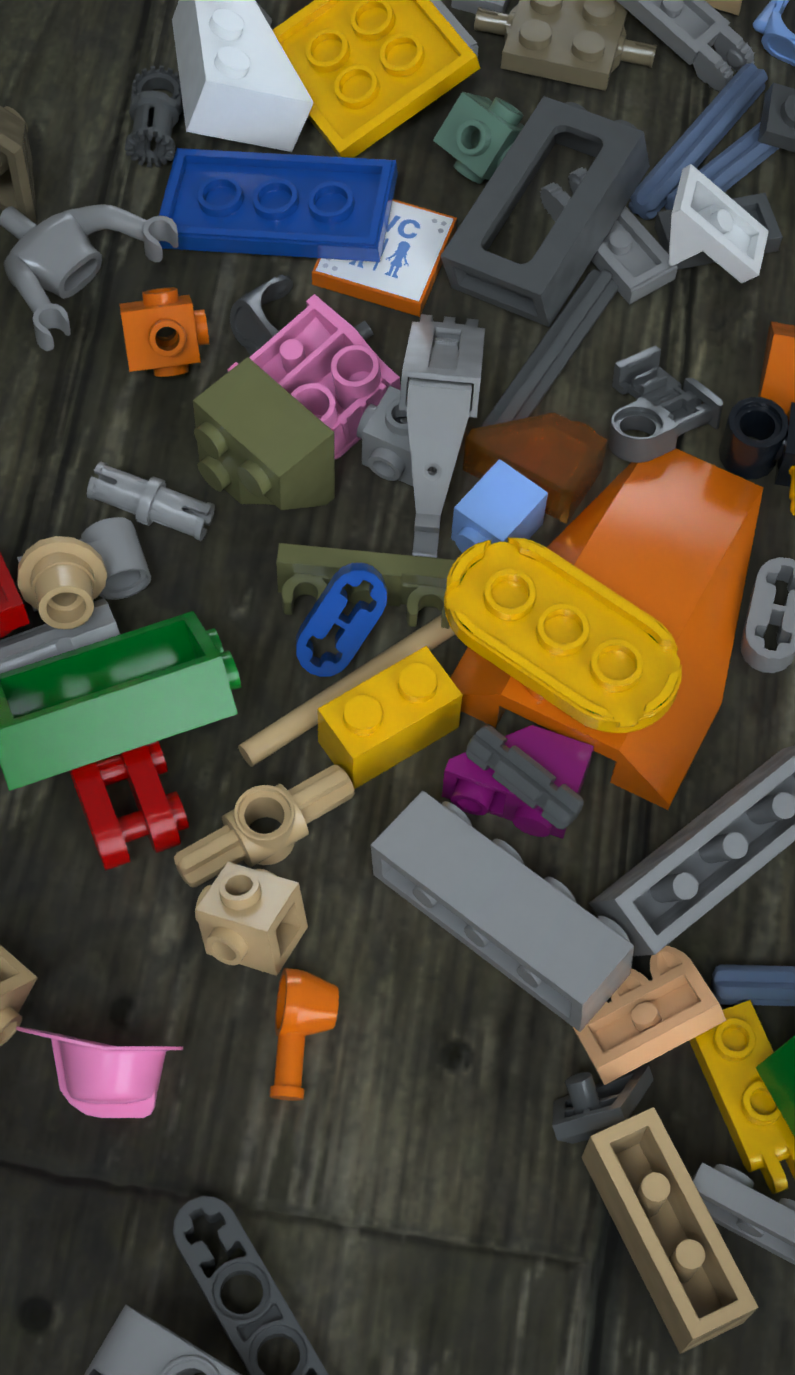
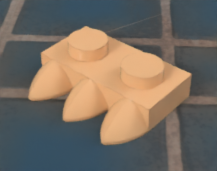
M666 945L657 954L651 955L650 972L652 980L649 981L643 974L631 969L630 975L611 996V1002H606L581 1032L573 1027L604 1085L727 1021L716 997L691 959L684 952Z

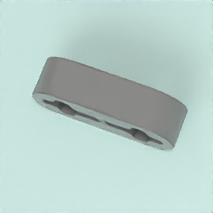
M778 557L768 560L762 565L750 596L741 637V653L744 660L752 668L764 673H776L786 669L795 657V560L791 558ZM777 580L788 583L787 590L789 593L784 606L774 604L776 594L775 583ZM769 624L779 626L776 638L778 644L776 651L764 648L765 640L763 637Z

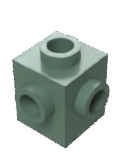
M462 92L433 141L457 159L454 168L468 179L482 184L484 179L490 180L523 129L524 125L520 121L524 115L516 107L501 98L495 97L491 101L487 97Z

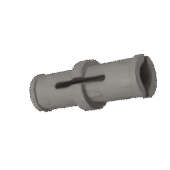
M102 461L97 464L94 473L98 474L99 478L91 476L87 487L88 499L98 500L135 514L137 522L150 526L153 522L193 536L196 540L202 541L204 539L207 529L203 527L204 524L210 526L215 511L213 503H206L166 488V481L153 476L148 481L108 466L107 463Z

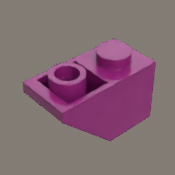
M534 725L505 736L508 739L505 743L507 747L511 748L516 745L556 776L554 784L558 787L566 784L577 794H580L588 772L594 746ZM466 752L448 760L444 770L442 797L450 799L462 811L473 815H486L490 813L512 821L519 830L532 836L546 837L550 834L562 839L564 838L567 827L563 830L557 829L541 816L544 810L540 806L532 809L492 777L495 773L493 769L489 768L484 771L467 757Z

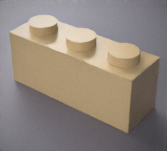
M652 1107L590 1136L581 1158L679 1353L690 1350L743 1324L756 1311L758 1305L655 1108Z

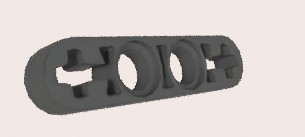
M201 1196L188 1201L179 1210L174 1220L173 1235L179 1253L249 1375H265L257 1363L258 1352L266 1341L275 1337H283L292 1341L300 1353L299 1364L290 1375H310L311 1373L314 1375H329L233 1210L224 1201L215 1197ZM203 1215L210 1224L219 1220L224 1222L225 1225L218 1230L220 1245L228 1258L238 1248L245 1255L244 1257L225 1262L210 1278H207L202 1271L203 1269L216 1266L214 1257L203 1241L192 1245L187 1241L195 1234L192 1221ZM237 1275H249L256 1278L263 1289V1297L260 1304L253 1311L246 1314H235L229 1311L221 1300V1291L225 1283Z

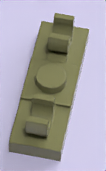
M279 543L276 561L278 592L282 593L284 614L292 615L294 601L298 596L311 595L318 600L334 574L341 567L350 563H366L376 568L382 574L387 589L386 605L400 607V604L407 605L406 620L409 626L416 627L418 612L422 608L435 607L441 612V627L449 629L450 625L444 608V596L447 576L456 560ZM363 580L357 587L346 584L343 588L347 591V602H352L356 605L361 600L370 604L373 601L369 593L370 582Z

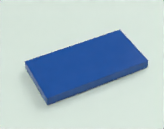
M177 148L159 216H167L175 222L179 246L173 248L166 241H159L163 249L380 262L398 176L396 160Z

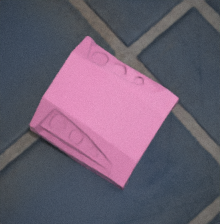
M314 294L306 301V309L249 358L334 431L335 459H338L361 439L357 437V429L366 408L370 404L378 406L389 386L401 390L400 377L379 358L351 324ZM235 362L230 368H228V372L232 370L235 366H237L238 363Z

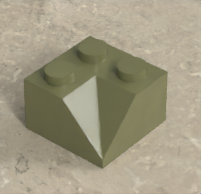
M249 357L193 400L196 426L194 435L197 440L199 454L197 466L204 480L213 489L219 492L225 489L240 504L276 505L280 510L324 506L335 498L334 431Z

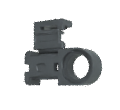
M656 345L615 363L612 387L622 395L629 393L636 401L619 408L612 415L608 445L615 456L628 462L642 463L651 461L676 449L677 437L681 434L706 424L711 425L717 430L720 424L723 406L722 399L694 378H686L683 390H681L682 384L659 367L661 349ZM627 430H639L646 432L651 436L633 437L623 432Z

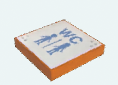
M393 199L380 262L318 258L312 271V285L420 317L442 266L441 254L456 232L457 218Z

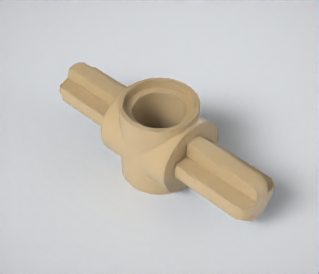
M332 765L289 790L282 784L276 786L259 785L248 789L239 797L235 809L222 815L224 824L222 828L176 853L174 862L180 876L190 887H198L219 875L227 862L238 864L244 860L249 867H253L257 864L272 865L284 860L291 853L295 842L309 834L308 823L353 798L355 789L349 775L339 765ZM264 817L276 819L282 824L277 830L267 834L257 833L249 828L255 820Z

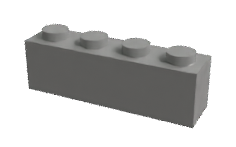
M795 745L783 748L589 903L598 917H608L626 932L630 943L634 945L633 956L657 954L795 841Z
M422 791L371 844L373 875L579 1032L583 1030L630 975L634 945L630 943L628 935L616 922L605 916L596 918L576 903L573 894L560 881L552 877L541 878L523 864L520 855L508 843L500 839H493L491 841L473 828L467 815L456 805L448 801H444L441 804Z

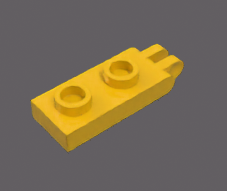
M748 1000L723 1009L722 1011L727 1021L689 1040L743 1165L748 1172L760 1169L768 1188L773 1194L788 1189V1181L780 1161L786 1160L795 1180V1137L756 1069L774 1051L751 1001Z

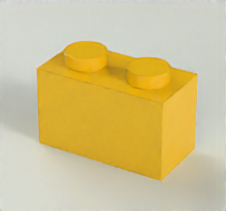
M425 646L317 709L318 742L333 764L339 765L346 771L353 783L354 789L459 728L463 694L429 648Z

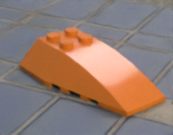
M676 448L648 462H631L546 547L654 617L672 634L678 647L677 655L680 659V666L682 664V680L672 706L658 721L648 727L628 733H608L592 729L578 722L469 647L450 677L463 694L461 711L496 728L507 709L557 734L594 746L593 751L616 761L610 783L669 810L722 704L764 487Z

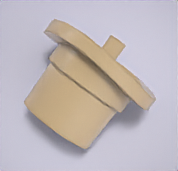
M54 536L39 540L25 551L18 564L17 583L23 599L32 607L38 609L41 619L46 624L57 629H73L87 622L94 610L93 600L99 596L106 586L107 569L101 555L89 544L76 538Z

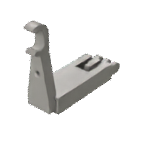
M421 314L420 322L412 321L402 369L399 410L407 412L416 509L412 556L437 558L441 513L468 418H477L485 328H478V319L467 318L465 324H456V317L444 316L443 322L433 321V315ZM435 467L437 471L430 472L428 468Z

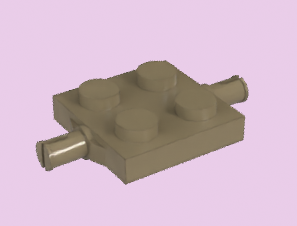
M519 0V3L511 10L510 14L478 7L474 22V31L479 30L505 36L501 69L604 91L607 90L611 73L619 66L621 61L652 68L657 50V44L652 45L626 39L625 24L628 10L616 0Z

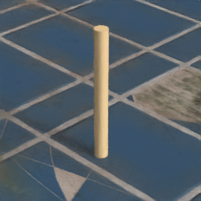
M439 615L238 745L241 755L253 767L318 724L317 709L421 648L427 646L430 651L453 637L455 633L451 627L449 629L441 627V615Z

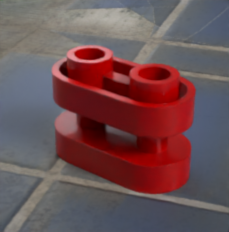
M159 741L69 771L105 871L130 863L126 843L148 835L155 853L181 845L178 832L188 829L189 824L177 791L165 794L158 776L168 772ZM127 779L139 811L117 818L105 786Z

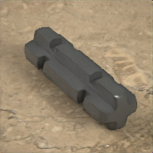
M485 725L479 729L467 745V757L484 771L489 768L493 769L495 773L492 777L532 809L540 806L544 810L541 816L557 829L563 830L568 827L582 810L584 803L582 797L566 784H562L560 787L554 784L557 777L516 745L511 748L507 747L505 743L508 739L492 726Z

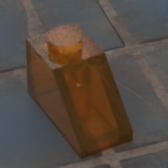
M555 412L473 428L465 441L463 470L481 479L499 459L547 491L548 497L545 513L567 524L602 471L608 439L598 435L589 425L579 421H571Z

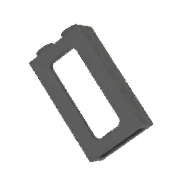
M543 96L441 254L451 288L550 327L650 167L644 131L638 130L627 121H613L588 112L577 103H562ZM556 143L596 158L536 254L529 262L519 264L487 251Z

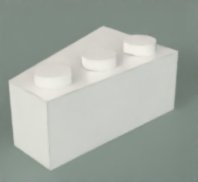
M179 0L172 18L186 132L292 152L314 102L256 1Z

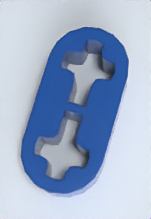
M350 563L341 567L334 574L301 624L296 635V656L300 665L310 674L319 677H331L342 672L349 665L384 612L387 604L386 583L382 574L376 568L366 563ZM363 580L370 582L369 593L373 601L369 604L360 600L348 616L342 613L348 601L347 591L343 587L346 584L357 587ZM334 623L340 626L335 636V648L339 652L335 655L326 651L320 658L313 656V643L310 638L314 636L323 639Z

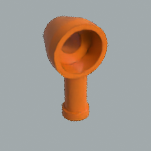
M284 968L280 977L275 1012V1031L278 1037L274 1085L270 1086L269 1095L273 1099L304 1100L305 1089L301 1088L305 1037L334 1029L339 1006L338 986L299 969Z

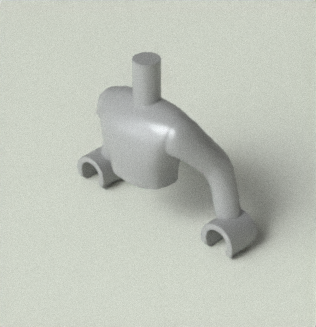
M100 204L69 209L47 218L38 225L13 206L5 208L0 215V225L19 239L10 250L9 255H7L4 261V269L11 284L16 287L33 312L36 341L39 347L45 351L54 349L53 337L48 329H60L67 336L71 335L68 313L64 307L52 304L44 290L50 291L63 299L69 298L82 290L100 270L102 254L92 246L88 235L109 229L144 241L145 255L155 263L163 260V250L159 241H166L173 248L179 246L177 226L171 218L167 216H154L146 220L113 205Z

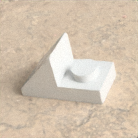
M692 164L684 167L671 215L668 264L674 266L703 251L741 284L759 276L769 230Z

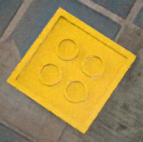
M314 0L272 30L314 102L308 119L338 157L355 158L481 69L477 55L430 0Z

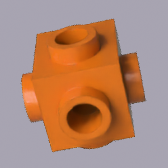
M174 287L157 288L142 292L143 301L119 304L129 372L153 369L154 376L169 377L189 372L188 364L201 363L199 346L209 345L207 320L204 309L193 310L190 295L178 296V289ZM163 327L175 329L173 334L168 337H160L156 334Z

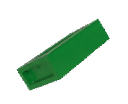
M194 611L1 673L0 766L9 791L237 715L238 712L232 690L241 688V681L234 659L229 650L224 652L216 629L205 630Z

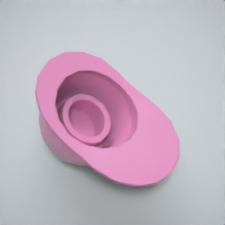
M16 1027V1030L51 1038L60 1091L68 1102L85 1115L98 1118H145L151 1115L156 1105L157 1091L166 1052L169 1050H183V1047L114 1046L32 1028Z

